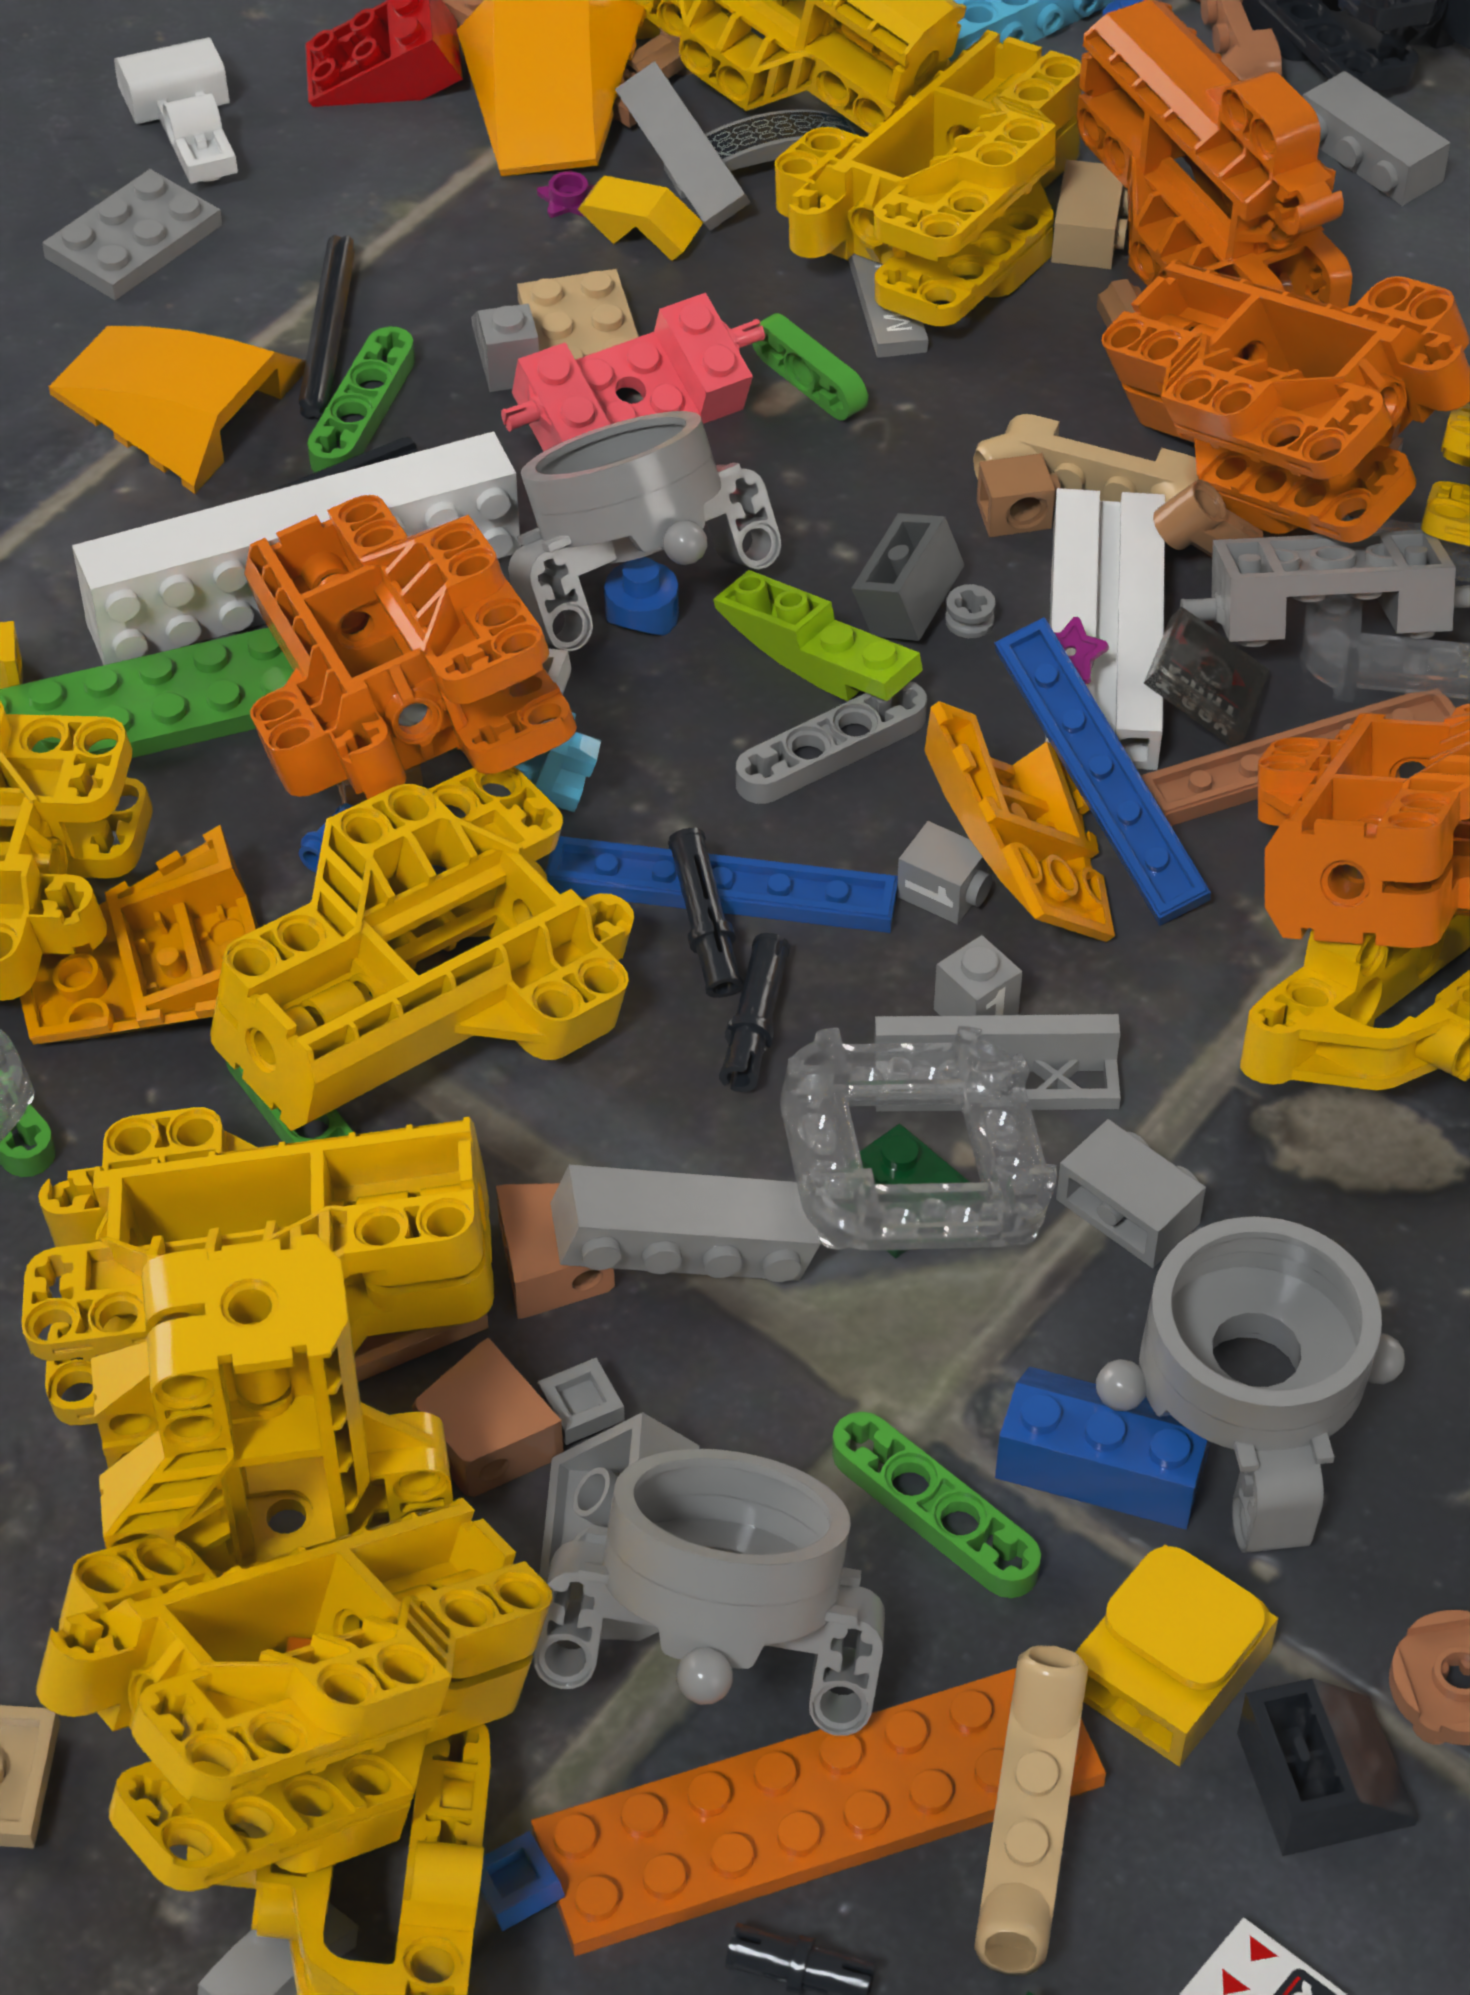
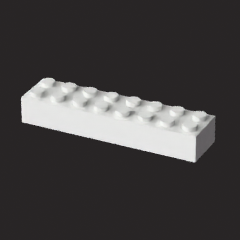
M495 432L474 436L72 545L86 623L103 665L180 648L266 624L244 575L250 544L266 538L270 546L279 542L276 532L314 515H317L320 522L323 523L330 519L327 512L328 509L362 495H376L383 499L407 536L469 514L494 549L498 559L513 555L521 547L517 536L520 535L516 472Z

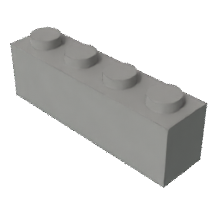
M568 1165L550 1203L560 1265L582 1266L593 1270L612 1268L642 1270L653 1274L672 1272L702 1274L713 1278L732 1276L762 1278L773 1282L800 1281L821 1244L808 1183Z

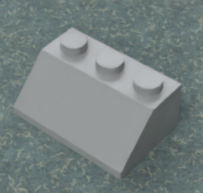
M642 1412L552 1457L539 1576L546 1582L554 1553L565 1543L573 1540H586L588 1525L608 1528L614 1485L618 1476L625 1468L642 1458L674 1450L699 1449V1445ZM572 1582L569 1601H579L582 1603L584 1584ZM605 1618L602 1639L640 1641L658 1633L659 1630L654 1626Z

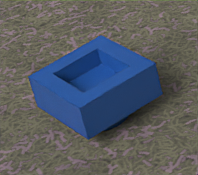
M530 1831L483 1856L479 1893L502 1932L565 1897L557 1875Z

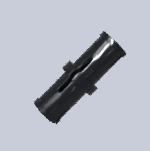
M737 1922L734 1928L733 1935L736 1937L731 1936L725 1962V1968L736 1969L787 1985V1992L801 1995L803 1989L824 1995H868L867 1992H871L877 1961H868L816 1946V1938L806 1935H800L799 1939L795 1940L761 1931Z

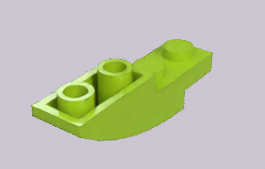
M748 570L713 599L715 608L740 633L768 656L813 685L846 701H849L860 691L888 701L923 671L919 652L835 620L831 601L754 571Z

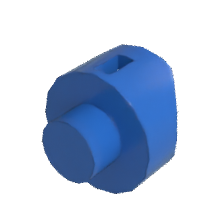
M641 557L615 567L606 577L604 595L605 618L608 623L661 636L670 633L676 626L679 616V587L675 574L667 566L648 557Z

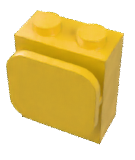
M1164 1544L1163 1547L1149 1552L1113 1594L1107 1604L1105 1617L1076 1650L1075 1653L1088 1666L1083 1702L1180 1767L1270 1654L1278 1617L1270 1613L1267 1606L1252 1593L1189 1552Z

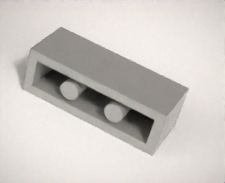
M1346 71L1303 94V98L1312 106L1319 119L1321 128L1319 149L1401 206L1444 182L1451 142Z

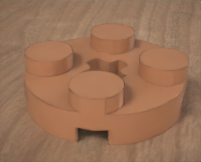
M1462 1610L1434 1612L1418 1619L1408 1628L1406 1636L1399 1642L1389 1670L1391 1694L1399 1711L1412 1723L1415 1734L1423 1741L1430 1744H1443L1447 1742L1455 1745H1470V1686L1467 1689H1461L1452 1686L1445 1680L1450 1666H1459L1463 1675H1470V1612Z

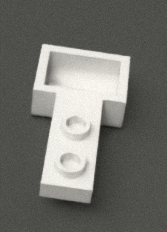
M209 37L115 58L118 87L135 123L139 124L160 119L190 184L200 181L212 182L220 179L222 176L238 173L236 156L222 129L217 107L230 103L225 69Z

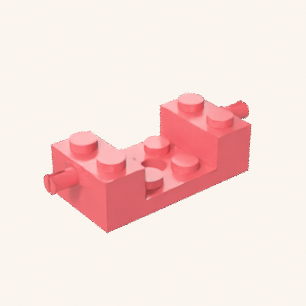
M706 293L660 308L654 332L576 360L566 342L524 356L517 361L512 394L518 405L501 410L503 423L509 432L529 424L542 450L546 451L583 433L640 416L672 411H689L699 414L703 424L741 411L744 409L753 375L742 358L739 348L763 341L765 339L763 326H760L758 319H754L751 322L731 329L720 319ZM621 388H632L642 395L643 400L630 404L620 400L616 395V391Z

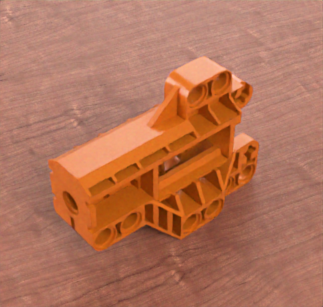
M1145 0L1109 12L1089 28L1083 37V47L1088 52L1082 54L1079 88L1084 94L1078 95L1077 126L1086 146L1127 189L1128 261L1130 268L1141 280L1149 286L1157 276L1167 279L1168 275L1165 268L1174 259H1178L1190 265L1204 269L1209 268L1238 279L1243 278L1262 286L1283 292L1288 291L1294 295L1324 304H1332L1340 309L1348 307L1352 288L1351 267L1342 251L1322 232L1324 228L1320 226L1342 216L1344 200L1341 190L1334 193L1331 192L1334 188L1336 171L1326 167L1317 158L1321 128L1319 119L1312 106L1275 71L1240 80L1221 61L1222 56L1212 52L1196 36L1197 31L1187 27L1172 12L1170 4L1156 0ZM1182 157L1191 166L1195 181L1174 159Z
M1174 259L1165 268L1168 278L1157 276L1131 303L1135 312L1123 311L1102 335V344L1119 380L1122 382L1123 389L1139 423L1194 442L1199 480L1208 482L1218 491L1225 503L1226 509L1258 529L1269 533L1282 534L1301 527L1347 543L1359 542L1369 538L1411 495L1416 487L1417 480L1407 456L1398 450L1388 448V446L1412 420L1424 423L1435 410H1456L1470 402V366L1464 353L1469 344L1470 337L1452 292L1439 286L1395 276L1376 283L1355 305L1340 309L1332 304H1324L1294 295L1288 291L1283 292L1252 283L1243 278L1238 279L1209 268L1204 269ZM1356 510H1365L1360 517L1354 520L1341 521L1349 513Z
M362 495L328 509L327 512L330 519L323 523L320 522L317 515H314L276 532L279 542L270 546L266 538L250 544L244 575L263 620L294 670L284 687L266 694L253 704L250 715L270 763L285 790L290 795L297 797L309 796L348 779L357 795L364 792L366 798L369 799L392 787L405 784L407 779L406 770L456 747L464 752L476 771L484 774H496L562 745L575 734L577 726L569 703L562 695L556 682H553L542 665L550 653L542 628L503 575L494 549L469 514L407 536L383 499L376 495ZM421 703L427 706L425 717L416 725L403 726L399 724L398 720L401 712L409 705Z
M1470 704L1457 707L1451 716L1444 719V722L1386 719V714L1360 713L1354 723L1350 725V728L1348 730H1340L1334 739L1290 737L1271 743L1258 760V820L1268 825L1279 826L1265 847V909L1283 938L1302 939L1308 928L1314 929L1315 941L1363 944L1366 933H1375V945L1420 948L1434 945L1440 941L1454 914L1470 916ZM1414 761L1426 767L1409 778H1400V766L1406 762Z

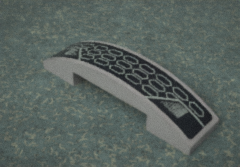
M802 109L754 115L721 126L705 135L729 171L776 160L779 155L804 134L815 128L833 127L853 134L856 133L844 116L831 112ZM664 164V170L681 199L686 198V195Z

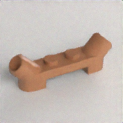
M1195 0L1201 3L1203 23L1205 25L1210 24L1212 29L1215 52L1222 53L1221 61L1240 80L1253 78L1270 71H1275L1282 76L1281 53L1272 29L1253 31L1242 6L1243 0Z

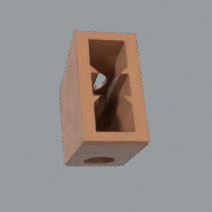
M560 1183L505 1184L496 1186L499 1227L518 1319L534 1316L607 1293L615 1287L614 1269L612 1268L593 1270L582 1266L560 1265L550 1205Z
M489 1337L480 1342L418 1396L413 1404V1412H427L441 1419L444 1426L450 1477L467 1496H478L551 1463L552 1457L563 1452L561 1419Z

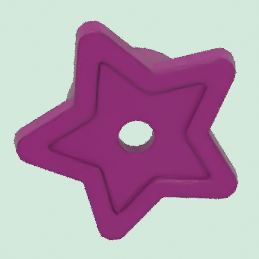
M567 171L554 175L549 181V186L538 187L537 194L549 203L547 212L551 218L569 212L585 217L578 208L595 185H588L587 179L582 174Z
M1073 617L1061 632L1054 633L1065 652L1069 648L1076 650L1073 656L1068 655L1086 685L1091 682V669L1093 668L1094 660L1109 650V645L1105 640L1087 636L1081 619Z

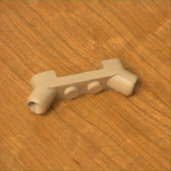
M1022 414L1014 417L1010 421L1005 434L979 442L973 457L974 470L978 479L979 462L1042 453L1049 474H1057L1061 489L1100 491V501L1120 502L1122 492L1165 494L1166 503L1194 481L1199 480L1196 458L1188 454L1161 448L1156 461L1059 437L1060 421L1031 414Z
M1034 1646L1019 1655L1016 1667L974 1947L982 1964L992 1971L1007 1976H1026L1036 1972L1046 1961L1088 1672V1666L1078 1654L1057 1646Z

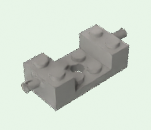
M1422 530L1375 532L1369 538L1354 543L1341 542L1324 535L1213 540L1211 598L1181 599L1180 617L1182 623L1214 620L1215 623L1222 625L1229 642H1236L1246 647H1259L1268 644L1269 640L1285 639L1287 597H1293L1295 600L1302 602H1318L1324 600L1326 595L1348 594L1357 599L1377 598L1397 634L1402 633L1409 638L1424 639L1434 636L1435 632L1453 631L1454 608H1470V585L1455 586L1456 567L1438 538L1432 537Z

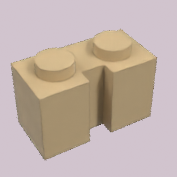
M1066 159L1054 225L1051 263L1111 269L1114 249L1124 250L1128 219H1120V217L1128 218L1127 189L1103 163Z

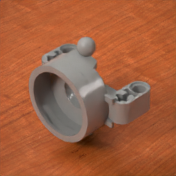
M689 411L663 412L620 421L583 433L542 452L522 468L521 476L538 528L517 536L519 544L523 546L516 550L511 557L508 571L513 589L542 628L547 645L559 650H568L569 652L584 646L591 637L593 628L592 617L578 577L579 575L607 563L626 562L662 550L676 564L687 565L695 563L703 557L707 548V536L703 531L705 522H707L714 548L719 557L726 562L754 569L767 568L775 562L780 553L781 538L761 476L755 471L740 468L739 463L733 462L728 465H716L702 418L699 414ZM750 531L752 534L751 547L744 553L743 539L747 532ZM563 611L565 624L561 632L555 635L552 627L553 621L557 614Z
M1238 1217L1202 1227L1188 1235L1170 1251L1155 1279L1140 1348L1139 1365L1131 1360L1124 1359L1108 1362L1096 1378V1391L1104 1405L1117 1411H1128L1137 1408L1146 1396L1157 1416L1172 1415L1183 1426L1200 1437L1235 1450L1240 1473L1232 1501V1520L1235 1538L1242 1553L1310 1546L1323 1505L1324 1487L1320 1464L1333 1463L1334 1461L1329 1437L1343 1427L1352 1417L1364 1395L1367 1381L1374 1384H1386L1394 1381L1399 1376L1405 1366V1353L1397 1339L1388 1334L1381 1333V1308L1374 1286L1360 1264L1339 1244L1311 1228L1291 1221L1271 1217ZM1238 1337L1258 1338L1275 1345L1287 1355L1295 1368V1373L1283 1383L1269 1387L1249 1386L1232 1379L1219 1367L1213 1355V1349L1221 1342Z
M716 1449L667 1451L642 1458L629 1465L620 1473L614 1485L608 1528L588 1525L586 1540H573L565 1543L554 1553L546 1580L547 1585L552 1590L553 1599L534 1651V1668L539 1677L548 1685L559 1689H574L584 1685L593 1675L605 1618L654 1626L659 1630L662 1652L665 1655L681 1660L676 1670L679 1690L687 1700L699 1705H709L724 1698L730 1690L733 1682L732 1668H751L764 1646L815 1654L809 1701L810 1715L814 1723L824 1732L835 1736H848L860 1731L868 1723L872 1713L883 1654L885 1608L875 1593L860 1587L861 1570L843 1567L851 1526L850 1515L843 1501L825 1484L794 1467L756 1455ZM572 1582L584 1584L582 1603L579 1601H569ZM848 1629L858 1630L856 1649L843 1647ZM570 1640L577 1643L581 1648L567 1649L561 1647L556 1641ZM846 1687L852 1689L854 1693L838 1695L829 1689Z

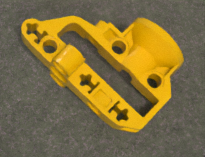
M1454 914L1440 941L1434 945L1420 948L1375 945V933H1366L1363 944L1315 941L1314 929H1312L1308 939L1304 966L1268 991L1249 1010L1240 1060L1242 1072L1250 1079L1264 1084L1274 1085L1282 1084L1289 1080L1376 1091L1394 1088L1437 1069H1441L1466 1082L1470 1078V970L1438 993L1434 1004L1416 1018L1408 1016L1398 1025L1383 1029L1374 1028V1022L1377 1017L1470 947V916Z
M483 1724L425 1745L415 1792L395 1961L392 1964L346 1960L337 1957L326 1947L323 1935L325 1918L328 1913L334 1865L315 1872L295 1873L272 1863L215 1884L256 1889L251 1929L257 1930L256 1935L259 1937L289 1940L297 1995H467L473 1932L484 1853L482 1844L490 1776V1738L488 1728ZM235 1824L232 1825V1828L237 1833L251 1838L245 1830ZM190 1846L187 1847L186 1860L197 1861L205 1858L204 1854Z

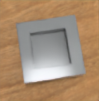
M597 1357L537 1381L538 1394L562 1421V1437L565 1445L625 1421L624 1405Z

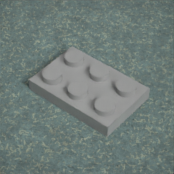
M149 169L43 241L45 259L111 299L117 300L221 227V211L212 204Z

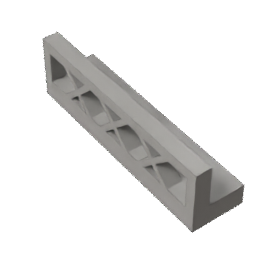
M1119 1014L875 1016L873 1057L876 1112L1119 1109L1121 1100L1117 1065L1120 1040ZM1077 1071H1103L1105 1088L1082 1089L1069 1080V1078ZM957 1072H973L985 1082L975 1090H959L947 1080ZM1017 1072H1034L1045 1082L1037 1089H1020L1008 1079ZM888 1073H913L924 1083L915 1090L888 1091Z

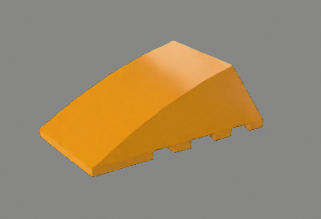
M484 0L457 29L458 37L501 176L598 166L614 116L612 107L615 98L619 97L615 89L624 83L623 73L627 61L632 60L636 48L635 36L638 27H643L645 21V7L631 0Z
M107 326L49 386V392L54 398L95 426L100 424L107 426L113 431L114 439L127 448L134 445L149 456V463L163 473L169 470L181 477L182 486L196 494L224 463L220 430L257 390L282 399L303 376L306 360L236 340L192 331L149 326Z
M941 701L931 706L924 751L948 803L969 839L999 880L1034 919L1104 942L1114 938L1115 933L1104 876L1093 869L1091 864V858L1099 853L1096 835L1090 831L1086 833L1082 815L1090 809L1049 742H1045L1011 765L990 757L975 714Z
M221 825L203 834L205 843L181 856L176 850L155 862L159 870L129 887L123 881L104 892L106 901L99 906L107 924V934L98 947L92 950L90 943L78 946L75 955L43 953L32 987L24 995L20 996L29 1039L33 1045L99 1038L213 1017L223 956L227 946L235 939L258 929L253 907Z

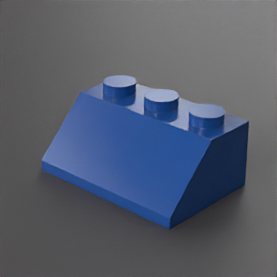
M1029 1366L1016 1382L999 1435L995 1478L1187 1530L1211 1442L1193 1433L1172 1415L1157 1416L1147 1397L1137 1408L1128 1411L1112 1410L1100 1400L1096 1391V1384Z

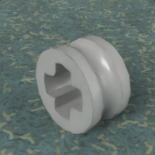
M965 584L950 591L946 599L947 611L945 614L948 629L955 635L963 638H978L990 632L994 625L996 605L995 597L991 591L975 584Z

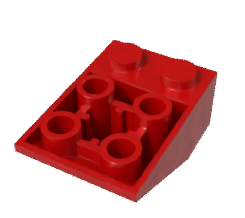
M387 0L372 9L368 8L358 12L351 20L331 30L319 32L312 40L306 42L308 101L312 107L418 101L462 80L456 18L443 0Z

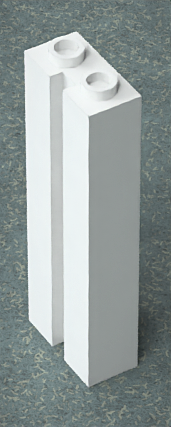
M1057 488L1053 524L1049 625L1053 632H1061L1073 617H1079L1087 636L1107 641L1109 650L1094 660V665L1091 669V682L1086 684L1136 769L1157 770L1162 738L1163 689L1152 681V675L1160 656L1163 655L1165 541L1155 527L1153 515L1155 510L1165 503V494L1122 492L1121 501L1114 502L1100 501V491ZM1069 648L1066 650V653L1069 656H1073L1076 650ZM1045 735V742H1049L1048 738Z

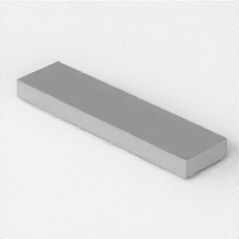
M655 61L615 89L709 231L751 203Z

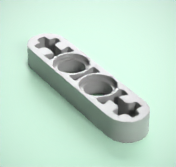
M911 681L888 701L865 693L746 750L736 761L737 792L746 801L756 804L770 803L916 733L923 727L926 721L927 694L921 686ZM848 724H861L870 731L862 736H849L840 729ZM803 746H813L821 750L823 754L814 759H803L795 755L794 751Z

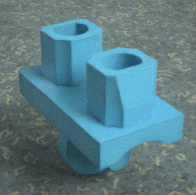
M575 732L562 745L514 767L519 769L529 780L531 779L532 783L556 807L575 812L581 798L586 776H591L596 765L601 740Z

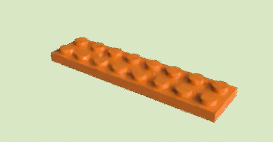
M1016 1668L871 1713L868 1723L860 1731L848 1736H835L819 1729L532 1819L533 1837L557 1875L565 1897L556 1901L574 1957L993 1822ZM1082 1719L1080 1721L1070 1797L1103 1787L1106 1777L1104 1767Z

